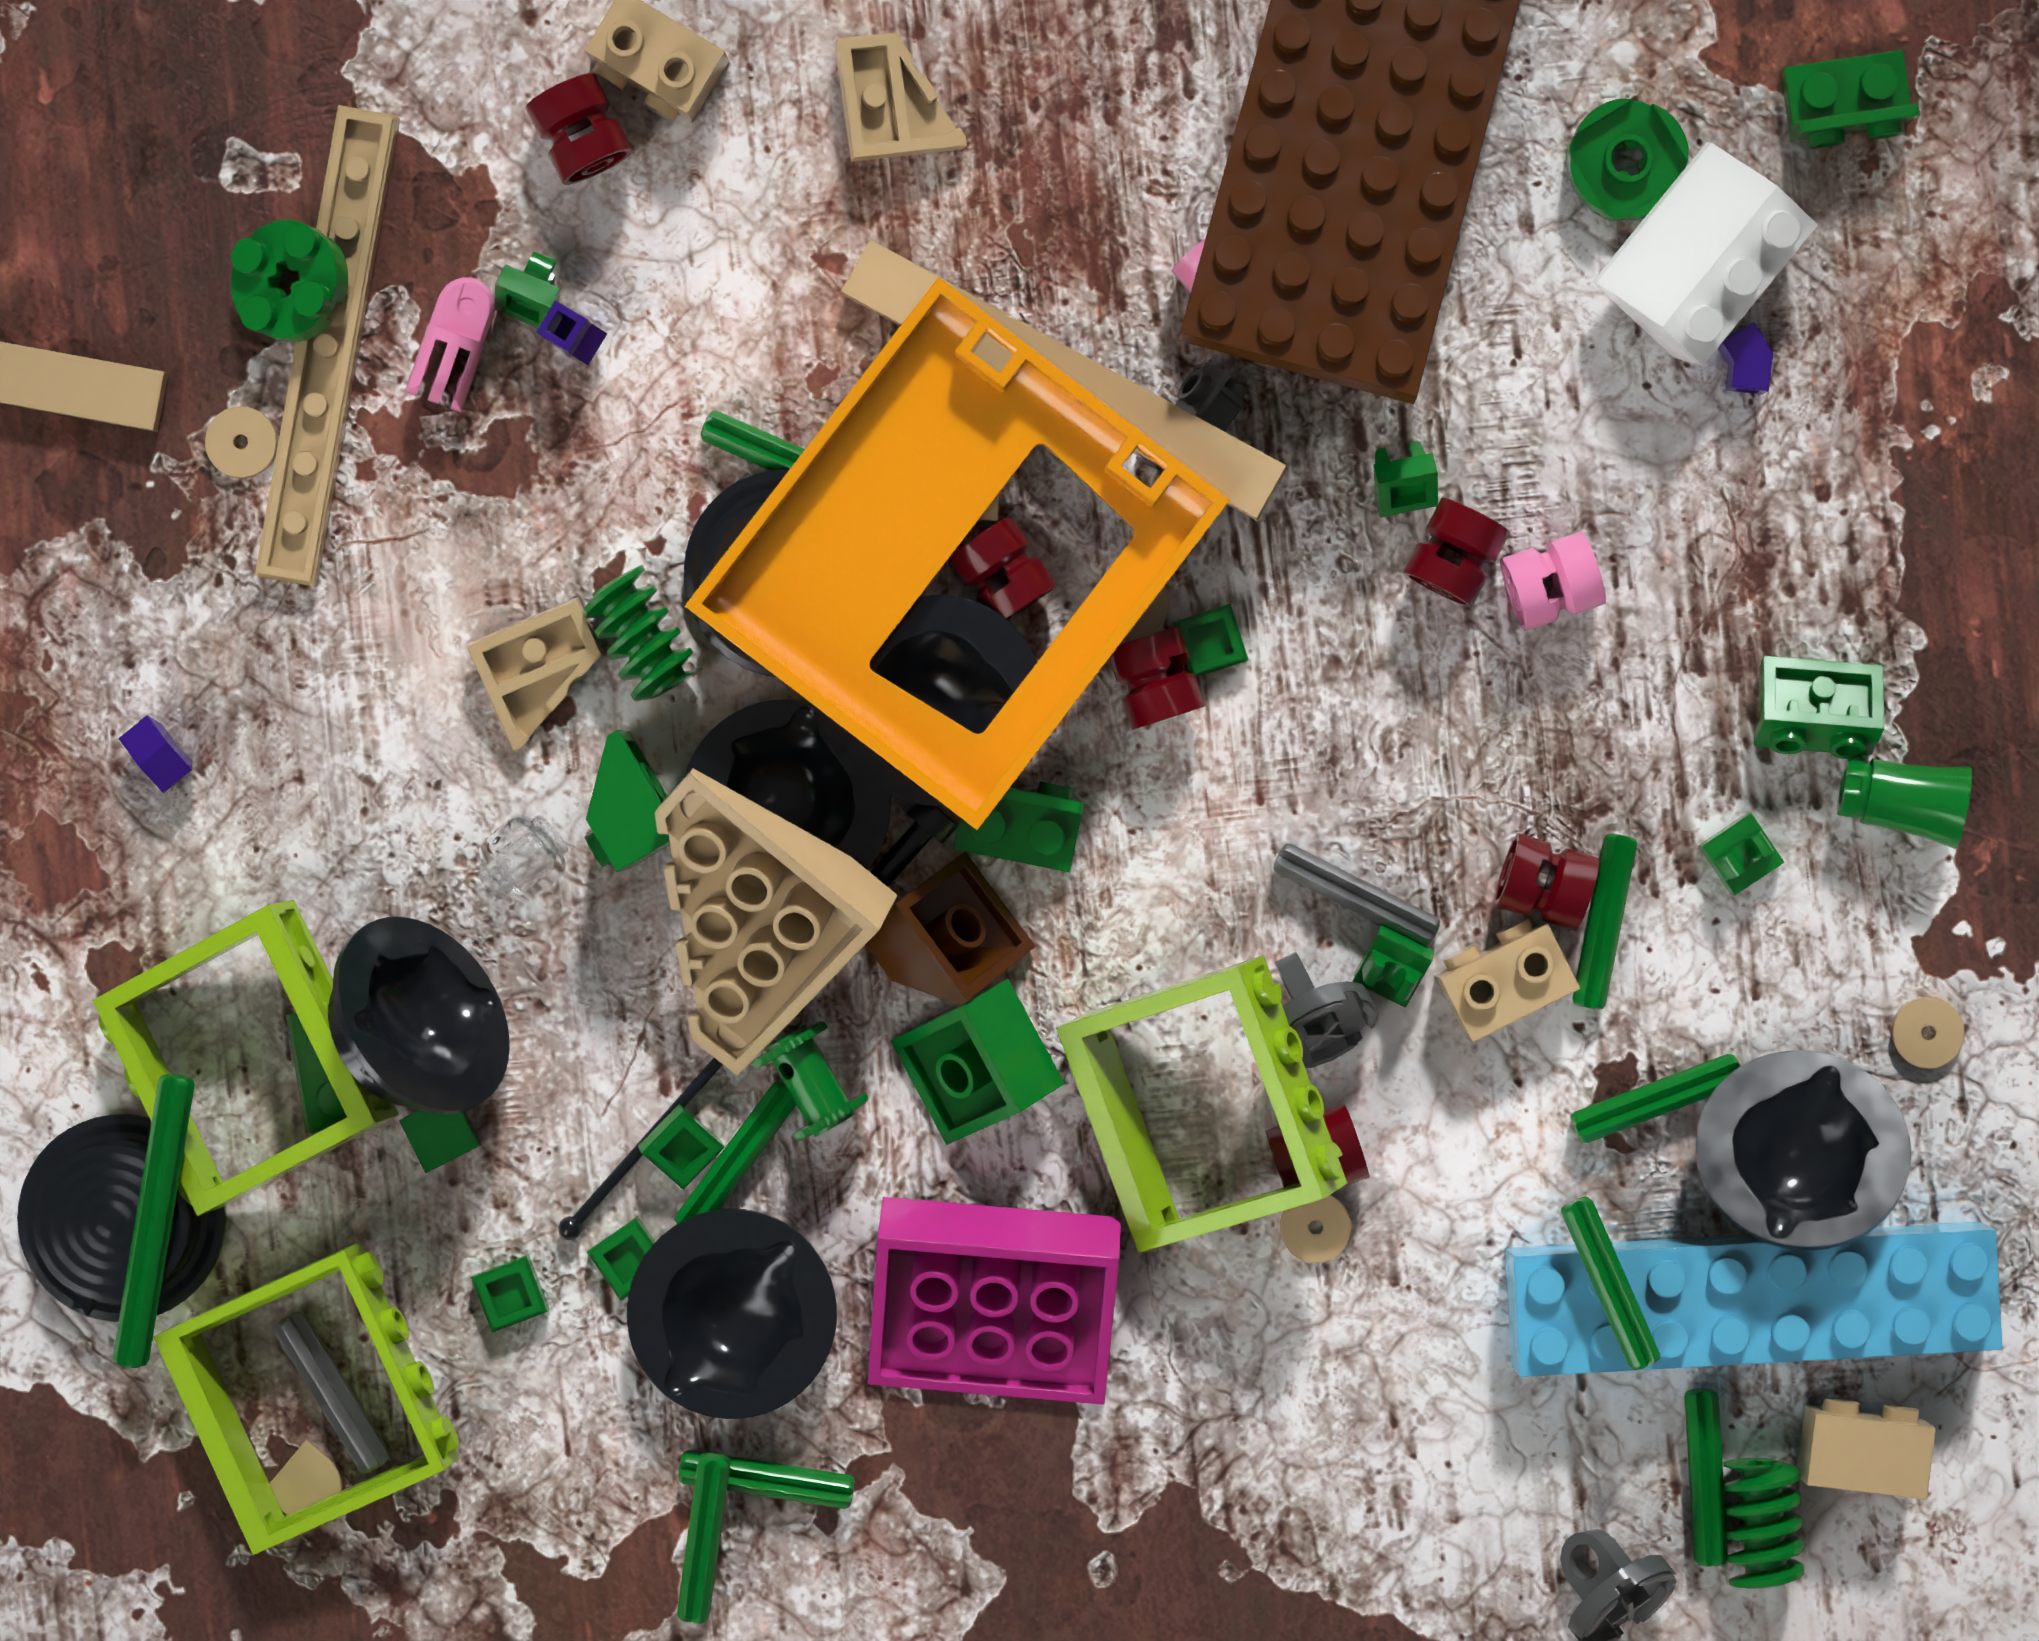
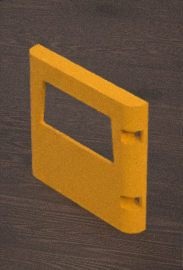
M938 276L692 595L685 607L974 829L978 830L1216 520L1230 499ZM987 334L1014 354L1000 373L974 354ZM1043 445L1133 529L1134 536L983 733L975 734L873 672L870 668V661L1036 446ZM1136 448L1164 469L1151 488L1123 468Z

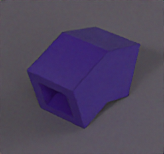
M556 300L536 331L542 338L586 365L590 364L607 335L606 332L592 324L588 319Z
M1752 322L1725 338L1718 347L1719 352L1728 365L1725 391L1760 395L1769 391L1773 353L1755 322Z
M148 715L118 738L136 764L162 793L166 792L192 770V760L175 743L165 727Z

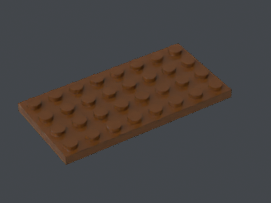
M1271 0L1178 341L1414 405L1418 396L1520 0Z

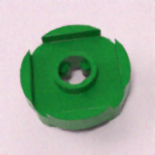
M1620 98L1598 106L1578 125L1566 149L1567 173L1574 192L1590 210L1599 213L1606 220L1618 222L1621 220L1644 219L1686 168L1689 156L1686 136L1677 120L1668 111L1655 104L1649 105L1642 101ZM1623 144L1624 148L1628 151L1636 148L1641 151L1643 158L1636 164L1640 173L1630 176L1626 170L1618 172L1614 168L1612 163L1617 158V153L1614 149L1616 146Z
M278 220L262 226L250 238L239 240L232 250V299L242 323L250 330L283 342L306 341L319 335L330 325L332 321L327 318L334 311L336 303L343 304L348 290V268L341 248L319 229L296 220ZM286 269L299 273V281L291 284V294L286 296L284 290L280 289V278Z

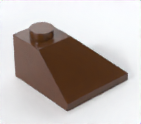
M966 852L960 854L893 904L880 930L865 944L891 981L959 1006L970 1000L1036 947Z

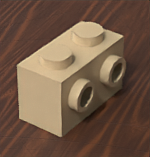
M614 0L584 50L590 61L596 64L592 73L596 74L599 79L619 91H623L626 84H629L646 94L647 97L643 104L672 123L678 115L693 123L729 64L724 50L642 0Z
M1525 918L1498 931L1496 935L1500 942L1479 953L1474 944L1443 959L1447 969L1434 976L1467 1040L1473 1043L1580 989L1548 924L1539 922L1532 926L1529 918Z
M1824 1397L1822 1406L1804 1404L1797 1468L1800 1470V1479L1806 1485L1927 1500L1936 1428L1924 1419L1918 1418V1409L1884 1404L1882 1414L1859 1411V1402L1835 1397Z

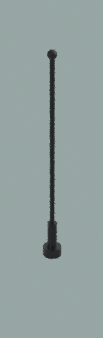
M914 804L907 812L915 822L870 871L887 887L893 883L932 837L943 844L958 827L938 806ZM713 1058L574 1216L565 1217L560 1221L558 1231L564 1239L574 1240L580 1236L582 1223L643 1156L638 1145L679 1103L685 1108L721 1068L722 1063Z

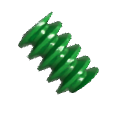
M642 565L620 575L596 590L592 594L593 598L582 611L587 619L605 616V619L594 633L598 639L617 637V640L607 651V655L611 660L629 657L630 660L621 669L619 676L623 681L641 678L642 681L631 693L634 701L659 697L703 670V668L684 671L682 666L693 654L690 647L678 650L671 649L670 645L681 633L679 627L660 630L658 624L667 615L669 610L667 606L648 609L646 604L656 593L657 589L654 585L641 588L635 587L634 583L645 571Z
M1737 1458L1724 1462V1467L1741 1472V1478L1725 1483L1724 1490L1742 1496V1502L1725 1507L1726 1515L1743 1519V1526L1726 1531L1727 1539L1744 1543V1550L1727 1555V1560L1729 1563L1745 1567L1744 1574L1728 1579L1729 1585L1736 1588L1763 1589L1785 1585L1800 1579L1805 1574L1804 1565L1791 1557L1799 1555L1804 1550L1803 1541L1790 1533L1798 1531L1803 1526L1802 1518L1797 1513L1789 1511V1509L1797 1507L1801 1503V1494L1799 1491L1787 1487L1800 1479L1799 1468L1792 1464L1769 1458Z

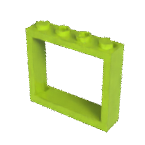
M294 900L268 904L92 1000L99 1013L98 1022L101 1032L115 1046L125 1067L124 1076L126 1083L132 1093L140 1098L152 1122L158 1080L161 1076L171 1073L136 1001L258 935L344 1109L347 1118L223 1182L190 1114L178 1189L183 1199L193 1206L197 1216L222 1208L399 1115L394 1104L372 1094L355 1079L336 1050L328 1020V1005L333 990V978Z
M1264 955L1083 1014L1056 1027L1138 1253L1323 1200L1348 1184L1338 1159L1343 1154L1337 1144L1332 1142L1323 1118L1324 1104L1318 1089L1311 1084L1302 1061V1042L1298 1033L1288 1023L1281 1003L1282 989L1280 983L1274 984ZM1230 990L1300 1183L1179 1218L1110 1029Z
M361 1241L173 1325L153 1336L253 1555L445 1471L460 1458L456 1451L459 1447L456 1430L447 1416H440L431 1396L434 1393L431 1375L421 1361H415L406 1340L409 1338V1329L406 1320L396 1306H390L381 1287L384 1283L382 1268L374 1254L365 1252ZM341 1271L424 1454L284 1516L201 1333Z

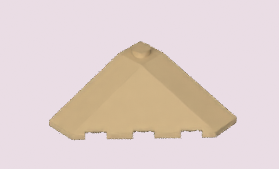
M693 768L658 806L654 814L658 834H669L673 862L667 863L663 869L670 910H681L685 937L679 938L676 943L682 985L693 986L697 1012L691 1013L688 1018L691 1039L738 1076L880 930L897 894L851 856Z

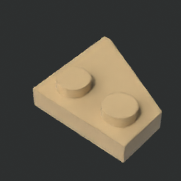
M897 32L837 38L835 51L851 162L963 150L967 146L965 134L960 127L956 129L937 100L939 95L927 77L919 73L912 62L913 56Z
M578 597L470 642L467 645V649L513 751L524 746L534 731L553 712L568 694L569 690L588 671L602 653L591 625L582 612L583 607Z

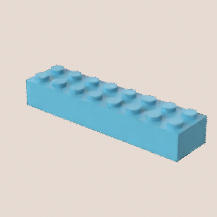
M1981 1222L1876 1227L1853 1242L1834 1248L1813 1251L1774 1246L1758 1240L1749 1234L1611 1242L1661 1354L1657 1362L1638 1370L2003 1350L1996 1229ZM1575 1244L1505 1248L1511 1366L1520 1377L1636 1371L1628 1365Z

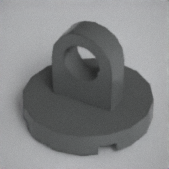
M1297 952L1274 962L1291 998V1001L1283 1005V1009L1290 1027L1298 1033L1302 1042V1061L1306 1069L1330 1062L1352 1050L1363 1039L1360 1030L1366 1024L1371 1029L1375 1025L1378 1008L1370 992L1362 984L1344 981L1325 984L1315 988Z
M1594 1529L1574 1533L1566 1539L1561 1549L1560 1561L1562 1571L1567 1581L1583 1600L1571 1615L1568 1628L1578 1641H1617L1624 1634L1619 1626L1631 1620H1634L1636 1624H1639L1641 1621L1645 1622L1667 1601L1675 1589L1677 1579L1674 1575L1676 1573L1662 1555H1649L1632 1562L1616 1540L1605 1531ZM1587 1546L1591 1547L1598 1557L1599 1567L1596 1575H1593L1585 1564L1584 1554Z

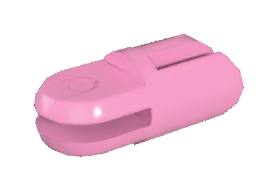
M462 277L451 281L444 287L438 297L430 323L427 325L405 389L406 393L414 396L417 395L423 376L428 368L429 358L435 341L444 343L446 345L427 400L436 404L440 403L458 350L469 352L463 370L460 373L450 409L462 412L495 312L494 297L484 283L475 278Z

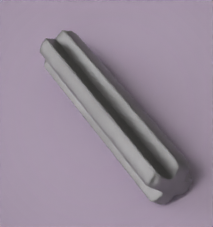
M1285 844L1276 857L1273 866L1275 872L1424 946H1429L1439 930L1441 921L1438 917L1293 844Z
M302 1311L295 1312L277 1323L274 1327L275 1335L359 1471L363 1474L370 1473L385 1464L391 1458L389 1449L305 1313Z

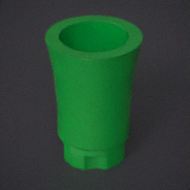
M1848 759L1845 762L1841 777L1837 815L1860 818L1861 824L1889 828L1920 836L1956 849L1961 840L1968 813L1972 786V768L1970 766L1935 767L1901 764L1872 759L1868 763Z

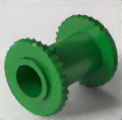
M823 1021L808 1028L804 1025L764 1048L766 1052L755 1058L752 1063L754 1068L757 1069L772 1061L807 1122V1125L793 1134L795 1139L799 1141L813 1134L817 1137L855 1115V1110L868 1101V1096L865 1092L850 1100L848 1099L813 1037L828 1028Z

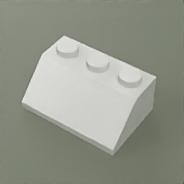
M1706 142L1592 282L1672 357L1704 365L1818 224L1779 186L1711 142Z

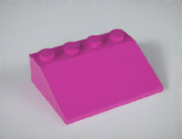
M883 1197L877 1237L868 1384L1105 1405L1120 1257L1121 1217Z

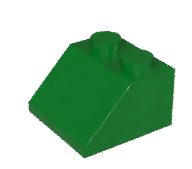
M616 730L607 736L586 816V821L592 832L584 836L599 864L602 867L613 865L616 872L629 870L670 846L669 834H658L654 814L658 806L668 795L630 731Z
M1009 979L977 993L963 1005L959 1006L956 1004L890 1041L946 1145L1022 1112L1065 1084Z

